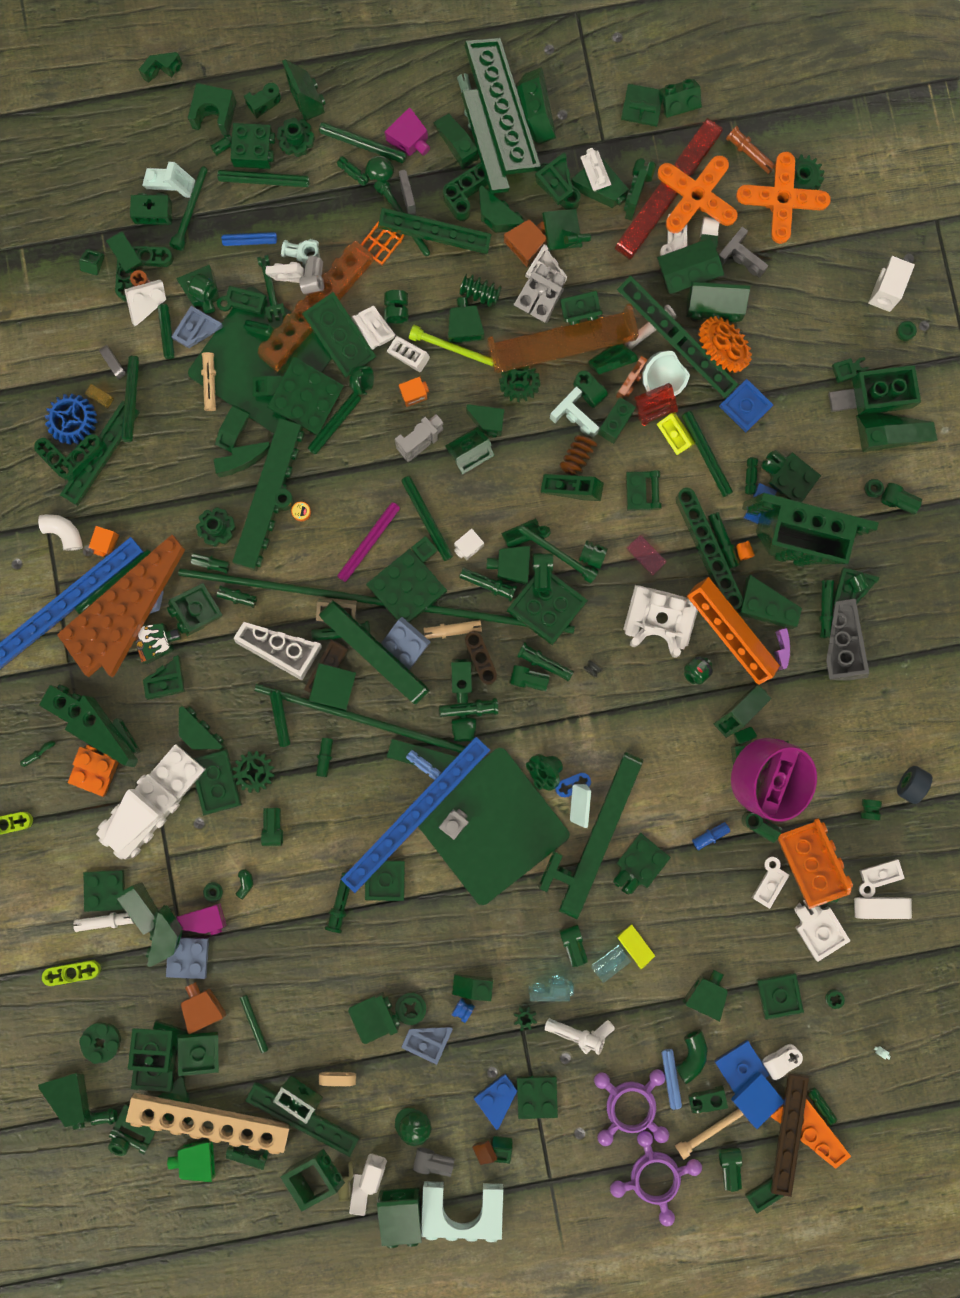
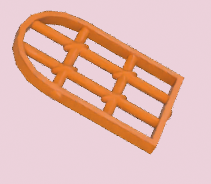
M376 223L358 248L383 266L396 247L402 242L405 235L402 234L401 238H399L396 232L382 230L378 237L374 239L371 235L378 227V223ZM384 233H389L391 235L385 244H381L378 240ZM396 238L398 240L391 250L388 249L386 246L392 239ZM368 239H371L373 243L366 251L362 247ZM378 244L382 248L374 257L369 252L374 245ZM386 250L389 253L381 262L377 258L382 251Z

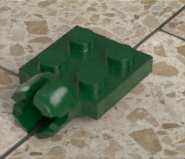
M644 158L637 159L632 171L634 178L623 210L626 211L625 219L631 221L644 182L652 181L656 169V164L653 161L649 162L648 166H644Z
M774 450L766 456L767 461L763 460L761 464L762 469L771 476L768 484L787 499L802 502L821 477L818 472L793 452L789 453L786 457L779 451Z
M639 833L616 862L620 867V872L613 882L617 887L624 885L621 891L628 895L633 894L639 885L648 888L671 857L642 833Z

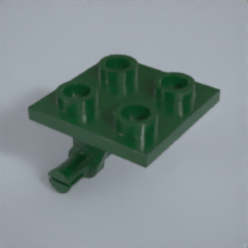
M628 84L621 120L657 127L663 100L659 89Z
M576 209L542 213L549 251L583 247L582 242H589L591 240L589 233H580Z

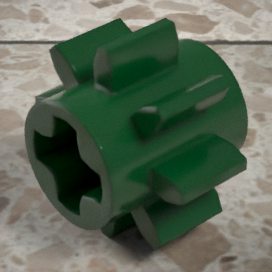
M530 1005L526 1009H522L519 1006L520 1011L513 1013L515 1017H518L514 1021V1025L520 1024L521 1031L524 1027H528L531 1030V1024L537 1023V1020L533 1018L536 1015V1011L531 1012ZM525 1014H528L529 1019H526L525 1022H523L522 1017L520 1016H525Z

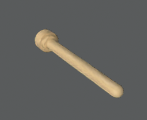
M737 1109L689 1142L685 1141L682 1143L681 1141L676 1144L675 1147L683 1160L690 1156L693 1148L743 1116V1113Z

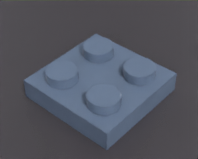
M401 617L381 644L405 667L410 669L431 642Z
M181 937L180 945L176 952L167 958L166 977L206 979L209 938Z

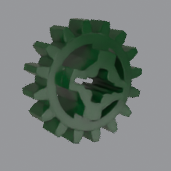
M520 362L519 366L516 367L513 363L511 369L506 367V372H501V378H499L500 390L504 392V397L510 396V401L517 398V402L520 403V400L523 398L526 402L528 396L534 398V393L539 392V373H536L535 368L530 369V364L523 367L522 362Z
M249 751L248 757L242 754L240 755L242 761H235L238 767L232 769L237 771L233 778H238L236 785L242 784L241 790L248 788V792L252 793L255 789L259 793L260 787L266 790V783H273L270 777L275 776L274 773H271L275 766L269 765L272 759L266 760V754L260 757L259 751H256L254 755ZM255 759L263 762L265 766L258 765ZM247 762V767L242 771L244 764ZM253 768L258 769V773L255 776L250 775V771ZM266 773L265 779L261 782L262 775ZM243 778H248L249 780H251L252 785L245 782Z

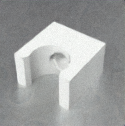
M892 256L887 268H882L868 304L890 312L902 299L914 264Z

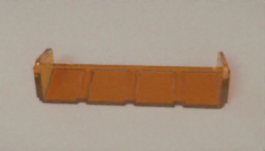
M629 303L626 304L622 313L575 325L558 327L494 343L493 336L487 338V348L494 372L501 373L636 341L639 332L632 304Z

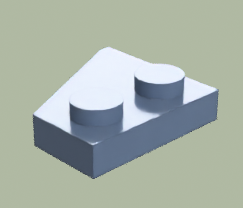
M190 306L172 335V339L187 348H191L220 330L223 325L207 314Z

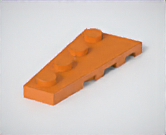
M806 1098L800 1141L809 1146L836 1169L848 1160L851 1155ZM783 1104L770 1116L780 1124Z

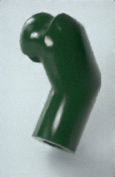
M242 869L238 873L241 887L235 893L242 900L254 884L252 874L246 869Z

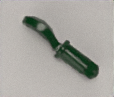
M55 741L46 742L39 752L35 750L32 754L21 760L20 765L26 767L35 760L40 759L43 752L56 745Z

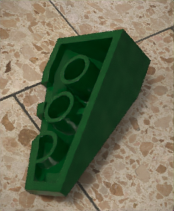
M883 413L856 415L862 452L937 441L935 424L931 421Z

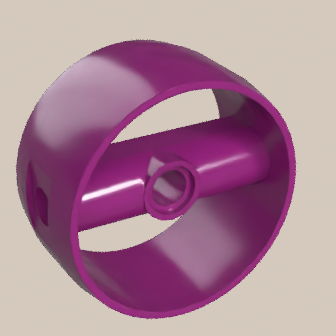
M761 738L748 744L736 758L731 773V787L737 801L750 812L773 821H787L803 812L812 800L817 785V771L812 758L798 746L775 738ZM770 759L768 767L765 768L760 775V782L762 784L756 797V784L758 776L765 763Z

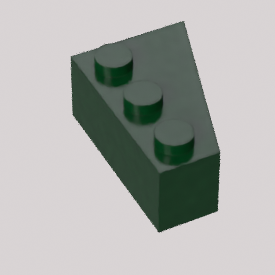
M750 575L746 578L742 592L743 603L737 612L740 616L789 629L798 627L802 611L801 607Z

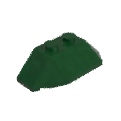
M541 67L525 73L515 85L532 140L538 144L556 138L544 72Z

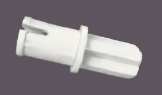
M607 1020L595 1031L592 1030L591 1033L599 1038H606L615 1030V1027ZM586 1047L581 1048L585 1054H588L591 1050Z

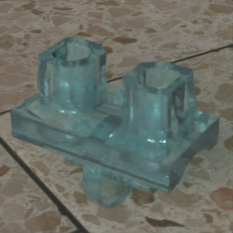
M618 945L593 964L591 968L604 983L631 961Z

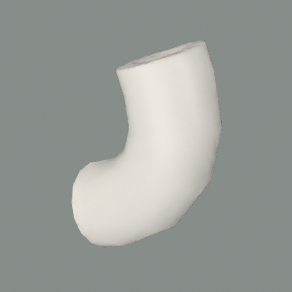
M45 514L39 516L40 531L43 534L54 533L61 538L63 550H79L83 548L79 531L70 520L60 515Z

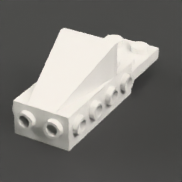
M175 744L150 774L143 775L137 781L138 786L135 789H128L121 804H118L111 811L112 816L108 820L105 819L99 825V831L96 833L100 837L99 841L106 847L110 846L114 850L113 853L119 859H134L140 853V847L152 839L154 836L153 832L165 824L167 821L166 817L177 810L180 806L178 803L182 800L184 794L206 769Z

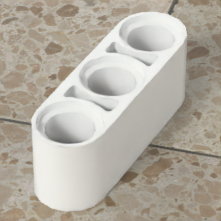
M855 897V918L911 919L912 901L911 898Z

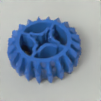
M71 393L70 397H68L66 394H63L62 400L56 397L57 403L50 402L53 406L52 409L46 408L50 414L45 415V419L49 420L45 425L49 427L48 432L53 434V438L59 439L61 443L66 442L68 445H71L74 441L75 444H79V439L83 441L86 435H91L90 430H96L92 424L98 423L94 418L97 416V413L93 411L94 406L89 404L87 399L83 400L81 395L76 397L75 394ZM81 408L84 411V421L80 419L81 412L79 411ZM59 418L63 421L61 425L63 427L62 430L58 426Z

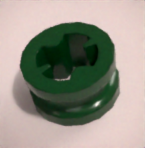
M830 990L826 994V1002L831 1008L839 1009L844 1005V996L838 990ZM836 994L839 995L837 996L840 999L839 1002L831 1004V1002H833L830 999L831 996L835 997Z

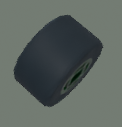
M918 766L910 767L898 784V796L912 804L919 803L931 787L932 775Z

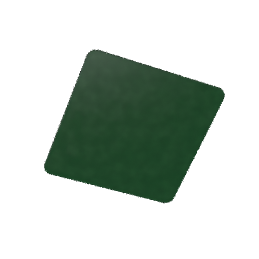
M249 287L246 289L248 291L264 294L254 287ZM265 295L266 301L261 315L236 308L231 309L222 322L223 327L211 337L189 368L188 375L203 386V375H201V370H203L202 353H214V370H216L215 395L231 406L235 405L250 412L249 418L270 432L275 433L279 418L287 421L288 419L267 408L272 396H253V377L284 376L293 357L322 373L332 358L309 324L285 308V318L282 317L281 311H278L279 319L275 320L274 313H271L272 320L268 321L265 307L270 306L269 297ZM246 320L269 324L274 328L271 336L249 332L243 328Z
M503 748L495 749L482 759L418 826L479 905L488 904L564 844L570 836L564 824ZM500 781L499 787L495 788L494 786ZM453 809L455 811L460 809L468 816L466 819L469 823L465 825L455 839H452L439 826Z

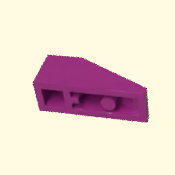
M221 903L176 917L183 930L205 934L210 932L211 935L223 932L222 928L227 926Z

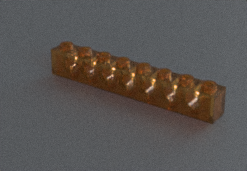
M356 240L352 245L349 244L345 248L344 254L334 260L331 269L322 274L324 290L331 289V292L328 294L322 293L323 291L309 293L303 300H299L295 310L285 316L282 325L279 328L276 327L268 341H264L259 346V351L257 352L259 357L278 372L313 332L306 320L304 322L298 321L303 316L302 313L308 310L312 303H318L332 292L335 293L340 301L374 262L373 254ZM350 261L356 262L353 266L347 265ZM337 275L344 276L341 280L335 279ZM289 330L295 331L292 336L286 335ZM282 344L283 346L280 350H274L275 345Z

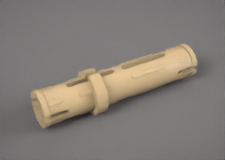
M206 352L202 353L203 370H201L204 386V410L216 411L214 353Z
M480 620L444 625L443 623L440 626L423 628L424 633H430L424 634L427 639L438 637L444 639L446 636L466 634L472 631L482 632Z

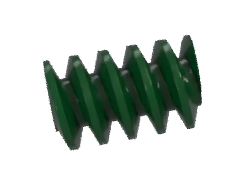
M466 274L460 287V295L463 296L466 293L467 298L470 299L473 296L474 301H478L480 298L481 304L487 301V306L491 307L493 304L494 306L496 305L502 286L500 285L495 289L494 282L489 287L488 280L481 284V277L474 281V274L467 278Z

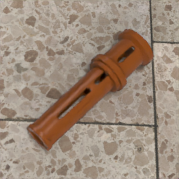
M738 126L726 137V140L731 141L738 148L739 152H745L768 175L773 171L772 169L775 168V164L751 143L752 140L749 136L746 137L739 131Z

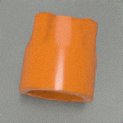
M750 541L737 544L736 549L740 561L755 556Z

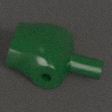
M461 715L460 718L452 719L454 741L474 740L476 733L475 718Z

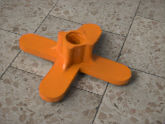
M789 152L780 153L776 159L774 187L743 185L736 193V198L741 204L770 208L772 211L771 237L773 241L779 244L787 242L790 238L792 208L820 211L826 209L831 201L829 194L825 191L794 188L795 157Z
M715 156L696 181L670 163H664L659 167L658 178L683 197L667 218L666 228L669 232H681L699 210L707 213L722 225L730 226L735 223L737 211L712 193V190L728 170L729 162L725 157Z

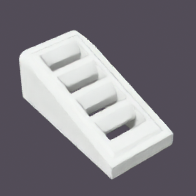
M398 336L395 337L387 350L389 354L418 372L423 370L430 359L426 351ZM402 344V347L397 353L396 350L398 349L399 345ZM409 348L406 354L402 356L405 350Z

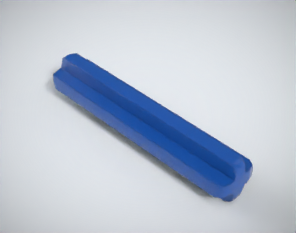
M275 232L223 234L221 238L224 246L277 243Z

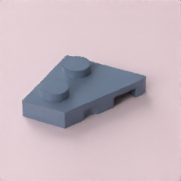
M450 1027L409 1029L401 1048L437 1065L453 1029Z

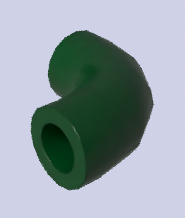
M700 1029L684 1037L688 1047V1055L681 1064L676 1066L685 1085L702 1072L707 1062L708 1047L704 1034Z

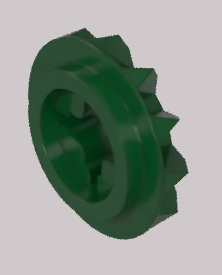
M405 993L397 1000L395 1013L402 1023L414 1025L425 1017L426 1003L422 996L418 994ZM416 1002L414 1008L416 1013L411 1011L405 1015L408 1009L406 1004L412 1005Z

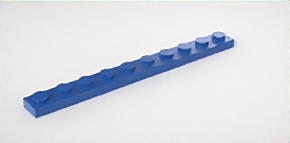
M130 537L1 641L0 669L71 613L78 604L141 555L144 551L136 541Z
M475 737L341 880L356 893L490 752V749Z

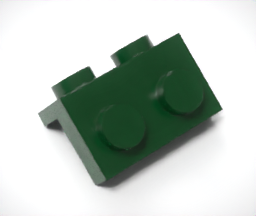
M685 79L681 83L668 84L665 88L659 89L663 97L664 115L667 118L702 107L701 89L695 79Z
M596 290L559 299L563 320L566 323L569 322V325L578 324L581 319L585 318L588 321L596 320L599 318L598 315L603 314L602 310H600Z

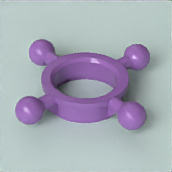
M659 1069L653 1070L650 1073V1080L645 1086L638 1082L629 1081L614 1087L606 1073L600 1072L595 1076V1085L600 1089L605 1088L610 1093L607 1100V1113L612 1124L607 1130H601L598 1134V1142L602 1146H609L613 1142V1135L618 1129L627 1133H638L648 1128L653 1132L654 1139L658 1143H665L668 1140V1130L662 1126L658 1127L653 1122L656 1114V1102L651 1091L655 1086H660L665 1082L663 1071ZM629 1091L641 1093L649 1103L647 1117L637 1125H626L619 1121L615 1115L617 1099Z
M641 1131L637 1136V1141L644 1148L645 1154L633 1165L631 1181L625 1183L614 1181L610 1186V1192L614 1197L620 1198L626 1191L634 1189L636 1194L644 1201L659 1205L661 1209L659 1214L660 1223L664 1226H671L675 1221V1215L668 1209L667 1202L672 1200L677 1194L681 1176L685 1174L699 1175L702 1171V1165L698 1160L691 1159L685 1166L678 1167L670 1156L661 1152H653L651 1147L653 1143L652 1134L648 1131ZM654 1162L667 1165L672 1170L674 1177L669 1191L660 1196H652L645 1193L639 1184L641 1171L648 1164Z

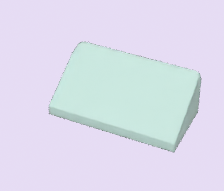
M587 784L573 785L570 821L584 828L588 827L591 790Z

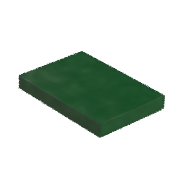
M228 749L193 758L206 769L195 782L203 816L242 805L236 780L233 778L234 772Z

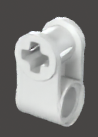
M787 1044L778 1051L766 1056L762 1063L772 1079L777 1080L802 1063L803 1056L794 1045ZM790 1053H793L794 1055L792 1059L790 1058Z

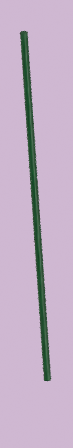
M182 568L178 572L179 576L341 600H354L361 603L384 606L377 597ZM431 605L424 611L527 627L517 618L434 605ZM569 625L564 632L574 634L575 626Z

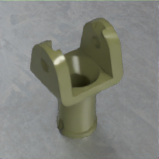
M353 1161L349 1162V1176H342L345 1184L338 1190V1202L351 1200L349 1181L355 1176Z

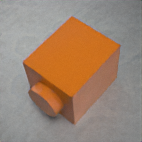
M420 377L399 384L406 407L427 400L426 393L429 390L426 382H422Z
M96 526L88 548L94 550L93 554L105 557V555H109L114 551L119 534Z

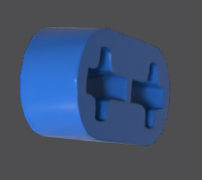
M578 773L559 782L558 787L555 788L556 793L560 797H569L572 795L574 783L579 781L580 776L587 779L585 784L588 787L591 785V778L586 773ZM562 783L565 786L572 784V788L567 790V794L559 791Z

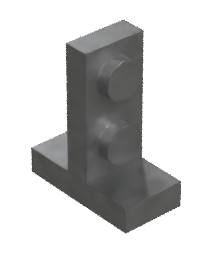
M741 227L719 254L721 265L732 256L735 262L743 264L752 275H757L760 278L768 265L740 244L748 232L745 228Z

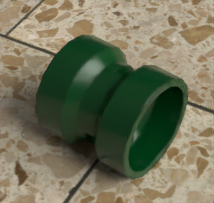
M862 799L863 811L861 812V819L881 821L879 809L882 807V801Z

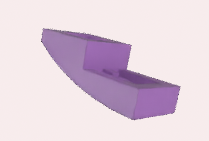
M787 628L775 632L781 649L774 652L775 659L780 665L779 670L786 669L789 663L790 640Z

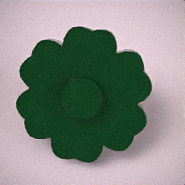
M296 118L285 120L284 126L278 127L276 135L280 149L286 155L293 153L296 157L306 155L307 148H312L315 140L311 125L304 119L300 121Z
M216 507L212 512L205 510L199 516L200 523L196 525L197 534L200 538L204 539L207 545L217 547L220 543L226 545L233 539L232 532L236 529L235 520L233 517L228 516V512L225 509Z

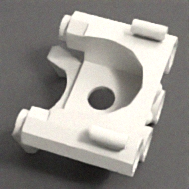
M635 585L623 630H625L626 635L634 637L630 642L632 647L638 646L649 635L663 637L668 643L671 656L677 658L681 653L680 649H684L689 644L698 610L686 597ZM660 612H664L668 616V620L663 624L658 623L656 620V616Z

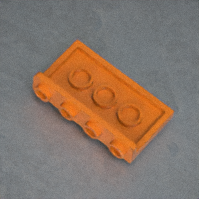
M819 818L815 819L813 823L780 834L778 838L809 909L850 895L851 887H853L850 877L845 876L843 871L844 864L841 858H837L834 852L836 847L833 841L829 840L826 835L828 833L824 822L821 823Z

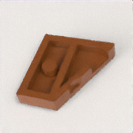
M643 356L639 358L637 364L616 395L617 398L621 397L623 399L625 396H630L634 389L632 384L635 380L639 382L642 377V369L647 362L646 358Z

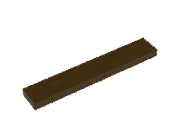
M788 1072L771 1184L772 1194L792 1197L809 1083L808 1075Z

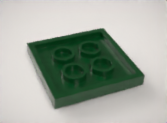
M293 357L267 408L294 423L300 424L302 428L317 436L344 385Z
M408 549L366 584L397 621L403 617L408 623L413 621L447 592V589L411 549Z
M551 573V591H535L533 577L509 606L507 612L553 646L588 600Z

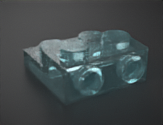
M552 976V979H548V987H545V984L534 983L533 987H528L529 1000L570 1002V996H574V984H572V981L564 979V976Z

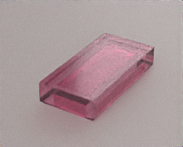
M641 535L626 548L652 576L666 564L665 559Z

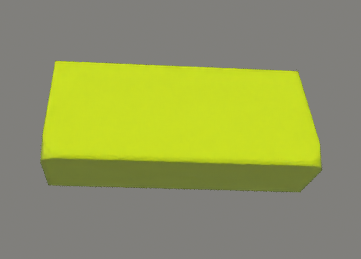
M676 413L669 414L657 423V426L676 455H679L695 444Z
M632 924L616 936L640 969L644 968L655 957Z

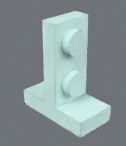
M168 162L167 169L147 168L142 186L153 190H177L185 198H190L196 180L175 162Z
M575 387L552 411L550 419L556 423L566 413V417L572 423L576 422L586 436L590 435L593 438L598 433L599 427L574 405L582 393L578 387Z

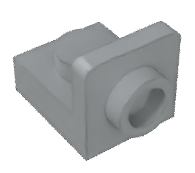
M453 809L439 828L452 839H455L465 825L469 823L466 819L468 816L460 809L458 811Z

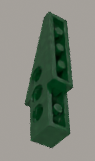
M61 684L58 686L49 685L39 706L68 722L65 730L124 766H136L138 759L95 698L85 695L81 696L77 693L71 694L69 693L70 689Z

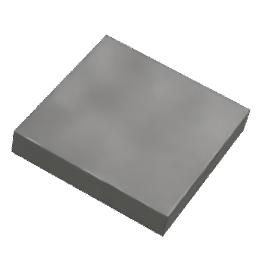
M401 170L399 171L400 185L407 213L416 216L415 202L407 171Z

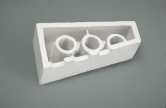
M243 622L234 637L238 645L300 680H303L322 648L320 643L307 641L299 637L296 638Z

